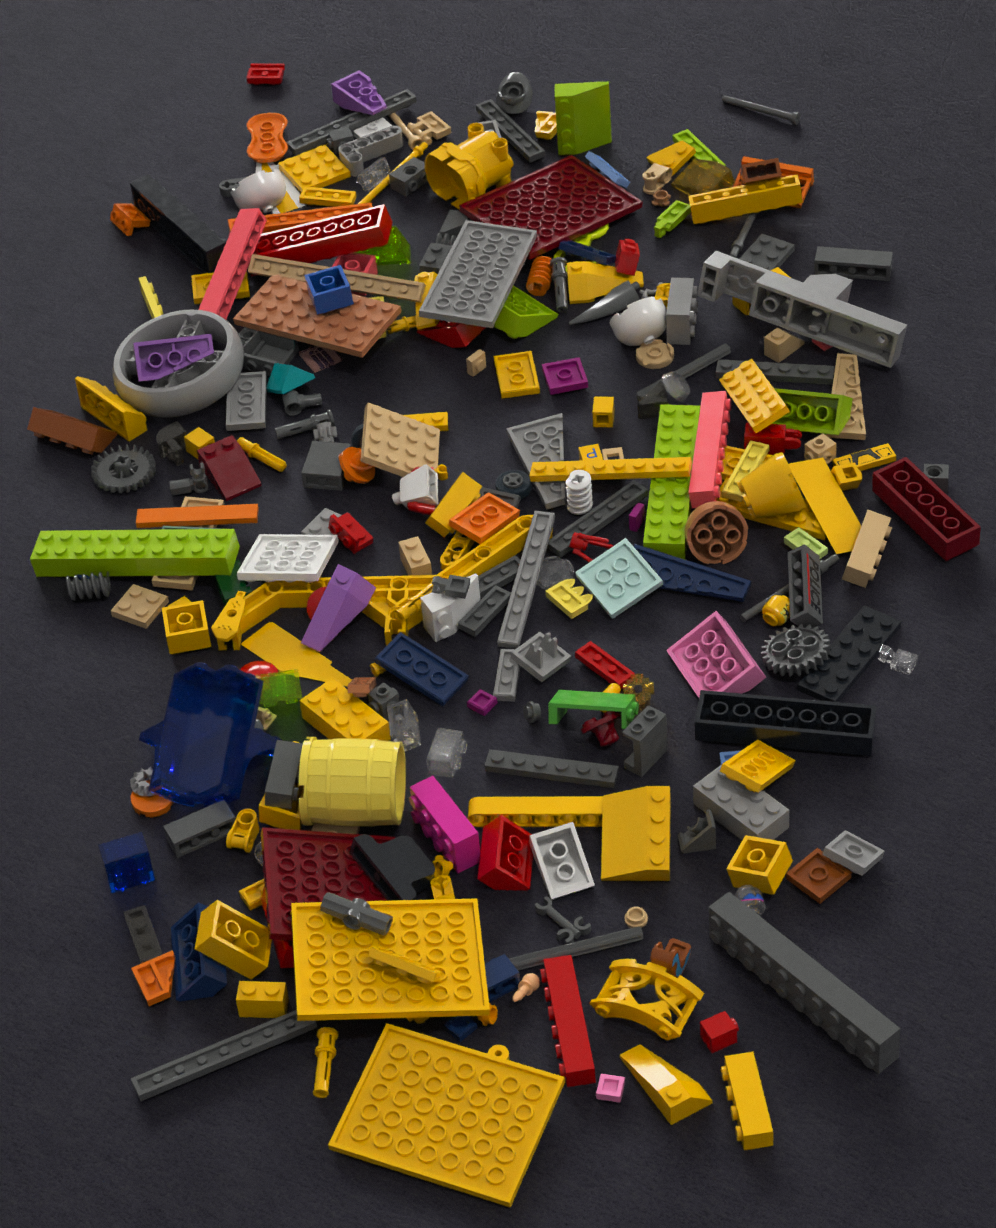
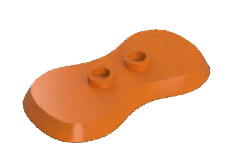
M263 113L255 115L248 120L247 129L251 133L252 139L247 147V154L255 162H275L281 160L286 154L288 145L283 138V131L287 126V119L284 115L279 113Z

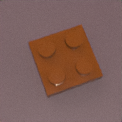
M816 848L786 873V880L821 904L851 879L852 872L841 864L831 861L830 858L822 855L823 851Z

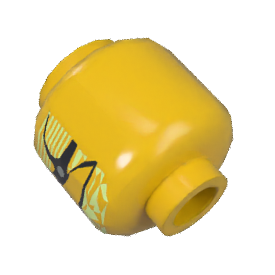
M774 595L763 606V619L770 626H783L790 618V600L788 597Z

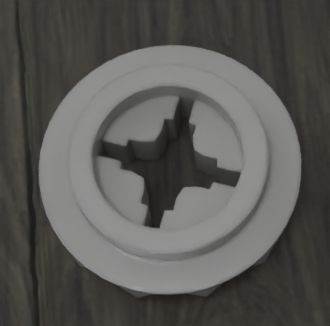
M151 766L148 770L141 768L140 772H135L133 778L130 779L131 789L140 796L155 795L164 788L166 784L165 775L160 772L159 768L155 770ZM146 778L151 780V785L145 781Z

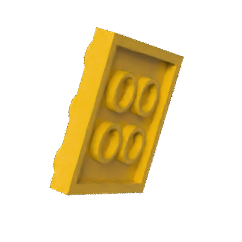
M326 145L318 146L315 149L278 163L279 169L300 192H302L304 187L323 188L351 177L350 170Z

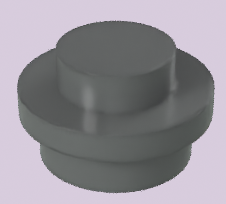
M533 701L527 702L523 709L524 717L528 719L529 723H535L536 720L541 718L540 705Z

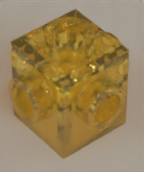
M643 673L631 674V679H626V684H623V694H635V702H638L639 705L646 704V700H650L651 694H654L653 681L649 682V677H644ZM635 685H641L642 691L640 693L634 691Z

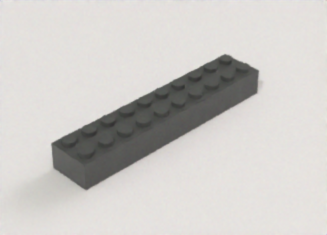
M730 892L709 906V936L711 940L726 949L731 957H735L742 962L747 970L753 971L758 975L764 984H769L774 988L780 997L786 998L791 1002L797 1011L807 1015L813 1024L823 1028L833 1040L839 1041L850 1054H855L867 1068H872L880 1074L899 1058L900 1028Z

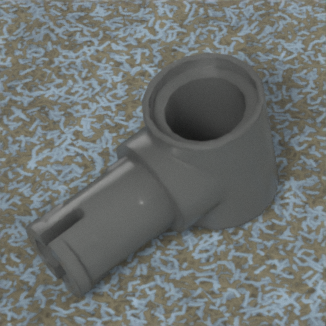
M291 390L282 396L285 412L290 416L300 414L305 407L322 406L321 393L303 395L295 390Z

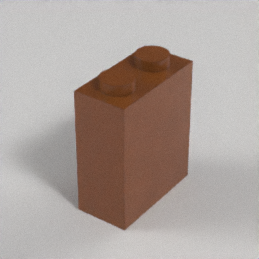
M778 158L741 165L740 176L742 185L781 178Z

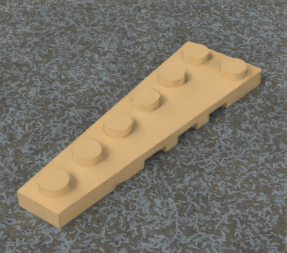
M837 353L831 394L845 395L853 398L850 419L839 435L826 434V436L829 438L865 440L866 430L857 355Z

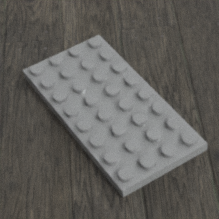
M465 220L419 309V317L493 328L537 238V230Z

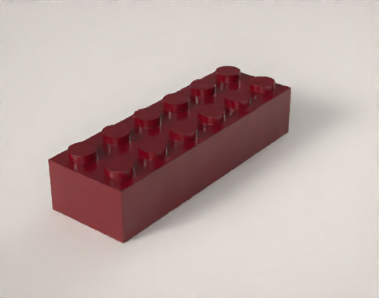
M907 457L873 472L872 491L945 561L980 545L981 526Z

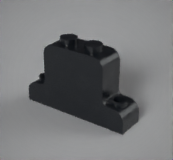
M366 834L354 837L349 853L387 901L416 900V893L430 887L435 866L412 838L400 836L382 844L377 843L373 837Z

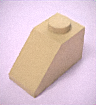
M776 328L764 337V355L780 363L804 345L805 341L787 331Z

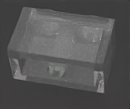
M405 699L387 706L390 737L394 742H403L405 751L420 746L418 715L409 701Z
M445 728L437 729L426 759L428 774L454 778L456 770H459L461 767L462 753L465 754L467 750V741L464 740L463 731Z

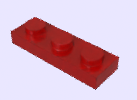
M589 641L575 651L576 659L610 684H618L622 689L635 680V673L592 641Z

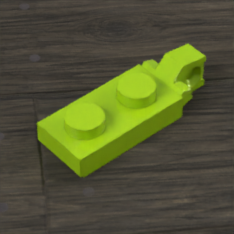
M678 200L670 205L657 218L654 226V236L661 238L666 234V231L670 232L691 213L690 205Z

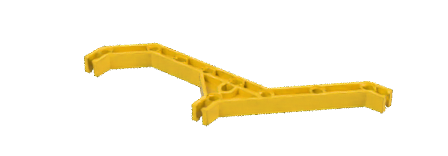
M523 515L437 575L363 577L374 585L376 590L367 607L362 612L385 629L386 646L392 641L393 634L401 632L408 636V630L423 621L422 608L418 613H413L405 622H400L395 617V611L406 604L408 598L414 597L429 585L434 576L448 579L449 575L469 577L477 574L479 576L515 556L524 549L533 515ZM552 527V531H551V535H550L549 540L552 538L553 527ZM331 577L319 578L318 581L311 583L305 581L266 582L245 596L243 599L246 601L239 625L238 635L232 638L234 650H240L243 633L278 609L307 607L310 595L318 588L327 587ZM217 641L219 651L227 650V645H225L224 641Z

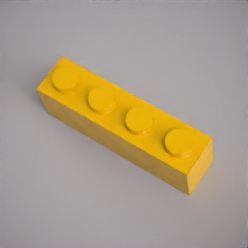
M754 1052L725 1056V1066H721L723 1081L728 1082V1086H726L727 1100H732L733 1102L730 1110L732 1120H737L738 1126H735L737 1141H742L744 1150L773 1146V1129Z

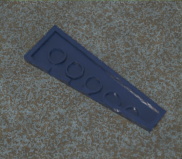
M637 544L633 546L663 580V585L659 587L660 589L744 602L750 589V580Z

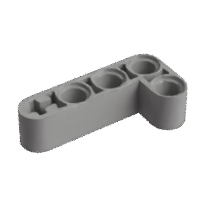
M390 126L340 145L338 149L340 161L350 170L351 176L362 175L364 173L363 162L403 146L402 129L399 126Z

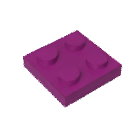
M579 357L542 364V372L550 395L588 388V380Z

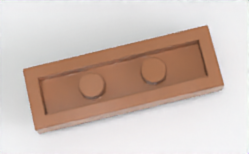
M355 677L348 684V693H353L354 697L367 696L376 686V677Z

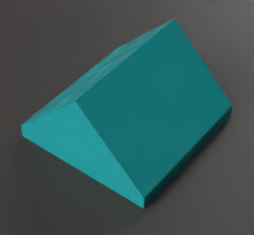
M275 363L267 384V392L285 394L314 379L315 376L292 365Z

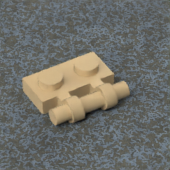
M432 111L418 117L417 123L413 124L410 122L407 125V128L413 135H418L428 145L432 143L431 137L438 140L451 134V127Z

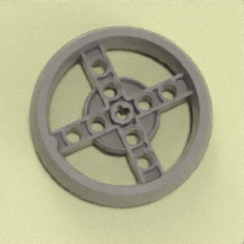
M180 310L155 317L131 332L119 346L112 368L115 389L124 402L130 404L138 412L148 416L166 418L194 413L215 403L236 383L244 362L242 340L236 329L226 319L209 311ZM211 334L212 340L226 345L224 351H214V354L155 380L152 388L141 387L130 382L132 376L137 375L133 343Z

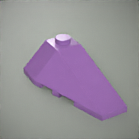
M357 71L331 84L333 102L344 109L370 115L387 109L386 103L381 95L377 93L376 87L372 85L370 77L361 71Z

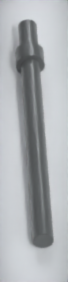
M758 213L749 214L737 240L731 246L729 256L736 258L738 253L742 251L743 243Z
M833 554L824 561L820 560L821 575L840 560L837 554ZM789 584L741 614L740 619L746 622L760 613L763 606L772 596H786L789 594Z

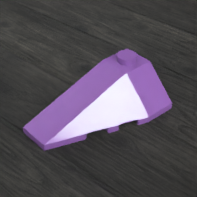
M211 334L133 343L135 366L139 382L158 380L214 354Z
M338 564L301 644L321 652L346 625H349L367 607L376 587L358 573Z

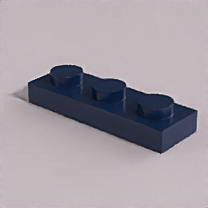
M562 241L559 245V249L565 251V254L581 256V259L584 261H595L597 264L603 265L612 264L616 261V255L574 241Z

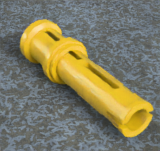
M323 1027L317 1031L319 1041L318 1046L315 1048V1054L318 1059L313 1095L318 1098H326L329 1094L331 1064L337 1052L335 1041L338 1039L339 1034L337 1030L330 1027Z

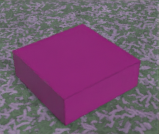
M637 503L629 514V529L637 532L645 520V506L641 503Z
M480 689L467 701V707L485 716L498 702L496 697Z

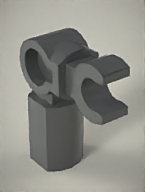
M203 462L200 463L201 467L199 469H194L193 465L190 464L191 480L186 478L170 481L172 495L191 493L192 490L197 493H204L208 490V480L205 475Z

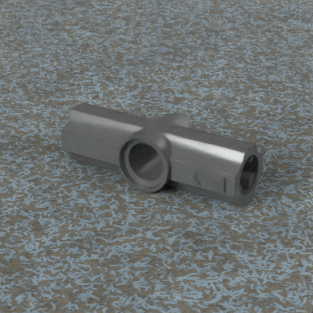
M329 892L323 897L320 906L321 912L342 919L343 923L350 929L358 930L362 927L383 936L388 934L393 921L392 916L371 909L370 905L360 898H355L351 901Z

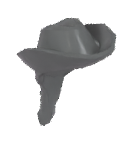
M511 72L502 80L498 87L495 99L496 104L508 114L527 110L532 103L533 95L530 81L523 73Z

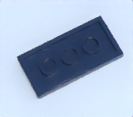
M401 632L375 657L374 663L441 706H444L469 678V675Z

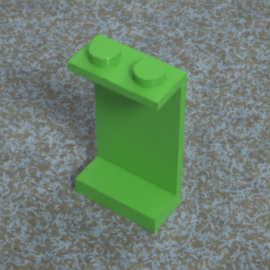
M558 690L548 703L549 724H558L568 711V708L621 712L622 729H626L639 710V704L635 702V694Z

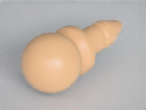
M528 973L522 978V981L518 984V990L513 995V1002L521 1000L525 995H531L533 991L539 988L540 979L536 974Z

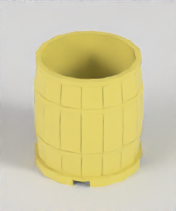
M307 737L309 741L304 740L299 766V785L304 786V796L299 798V810L303 825L312 826L314 823H321L333 826L374 827L401 824L406 791V760L403 742L360 738L317 740L316 737Z

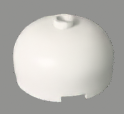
M272 169V172L269 173L263 170L238 182L239 187L237 189L233 188L231 190V195L239 209L259 208L261 212L269 213L274 209L273 207L283 200L286 193V184L280 170Z
M648 297L627 305L628 309L624 310L620 315L616 313L610 320V326L621 343L628 346H640L644 342L645 345H648L665 331L667 309L661 298L656 300L655 297Z

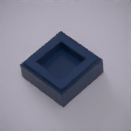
M453 1016L443 1024L444 1029L459 1042L477 1029V1023L469 1016Z

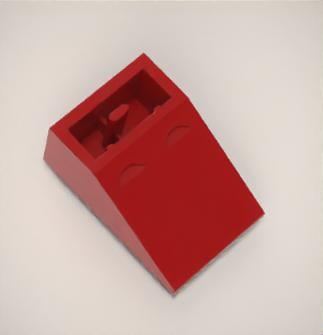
M440 320L436 326L419 329L417 332L449 347L458 348L466 347L486 327Z

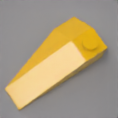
M586 261L567 263L570 304L589 303L595 301L594 298L603 295L605 297L613 288L627 280L631 284L637 281L640 288L644 287L643 273L640 271H636L635 276L616 272V268L613 266Z
M641 1044L620 1054L621 1060L671 1125L713 1103V1100L698 1082Z

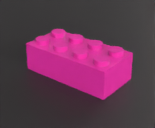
M431 776L410 786L411 796L409 801L413 808L411 816L416 824L419 823L422 826L424 835L432 839L437 852H442L445 860L453 863V868L457 873L480 862L478 832L435 777Z

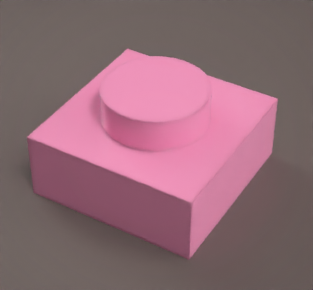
M601 1074L596 1091V1099L620 1103L625 1085V1077Z

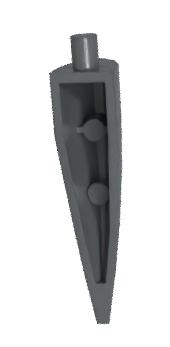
M627 280L618 285L594 306L571 320L569 325L600 319L628 308L627 305L640 300L635 291L640 288L639 283L636 281L631 284Z

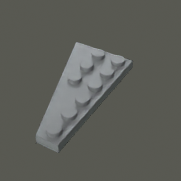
M562 413L506 428L507 435L528 475H530L532 462L564 461ZM565 481L532 482L546 510L565 504Z

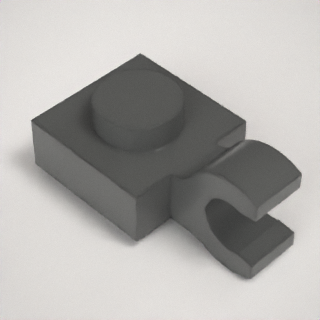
M449 575L448 579L434 576L432 592L439 594L445 591V596L466 599L470 578Z

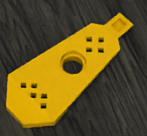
M238 591L236 596L228 601L212 625L211 629L217 641L228 642L238 635L239 625L246 601L243 599L246 592Z

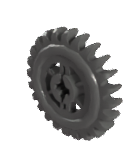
M126 444L124 451H122L120 445H118V452H115L111 447L110 455L103 451L104 458L98 455V462L94 460V465L91 466V476L94 483L99 488H103L104 491L110 490L111 493L116 491L118 493H123V491L128 493L131 489L135 491L137 487L142 488L144 483L147 484L153 478L156 471V462L148 450L144 453L143 447H140V450L137 452V447L134 445L130 451L128 444Z

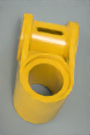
M243 809L237 814L235 822L227 835V848L232 849L235 847L244 849L248 853L251 852L260 830L254 810Z

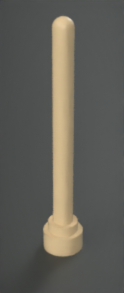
M395 112L388 115L402 129V133L407 137L408 145L412 150L423 143V140L418 135L412 134Z

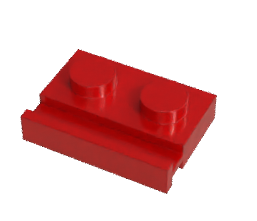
M251 63L247 74V84H281L285 71L284 64Z

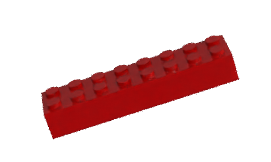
M385 204L261 234L253 254L303 263H314L323 259H331L340 255L382 247L388 244L393 221Z

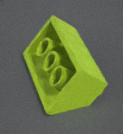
M774 388L790 412L772 424H784L786 429L803 432L839 435L850 419L853 400L851 397Z

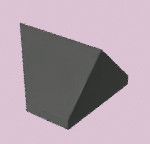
M708 809L705 812V818L698 817L697 824L693 827L687 826V832L684 834L680 832L678 834L681 852L691 853L716 849V827L711 810Z

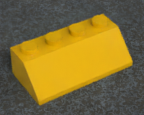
M79 376L75 378L81 408L113 431L118 432L117 434L129 442L147 431L146 417L142 412H138L130 404L124 402L118 395L113 394L107 387L100 385L98 382Z

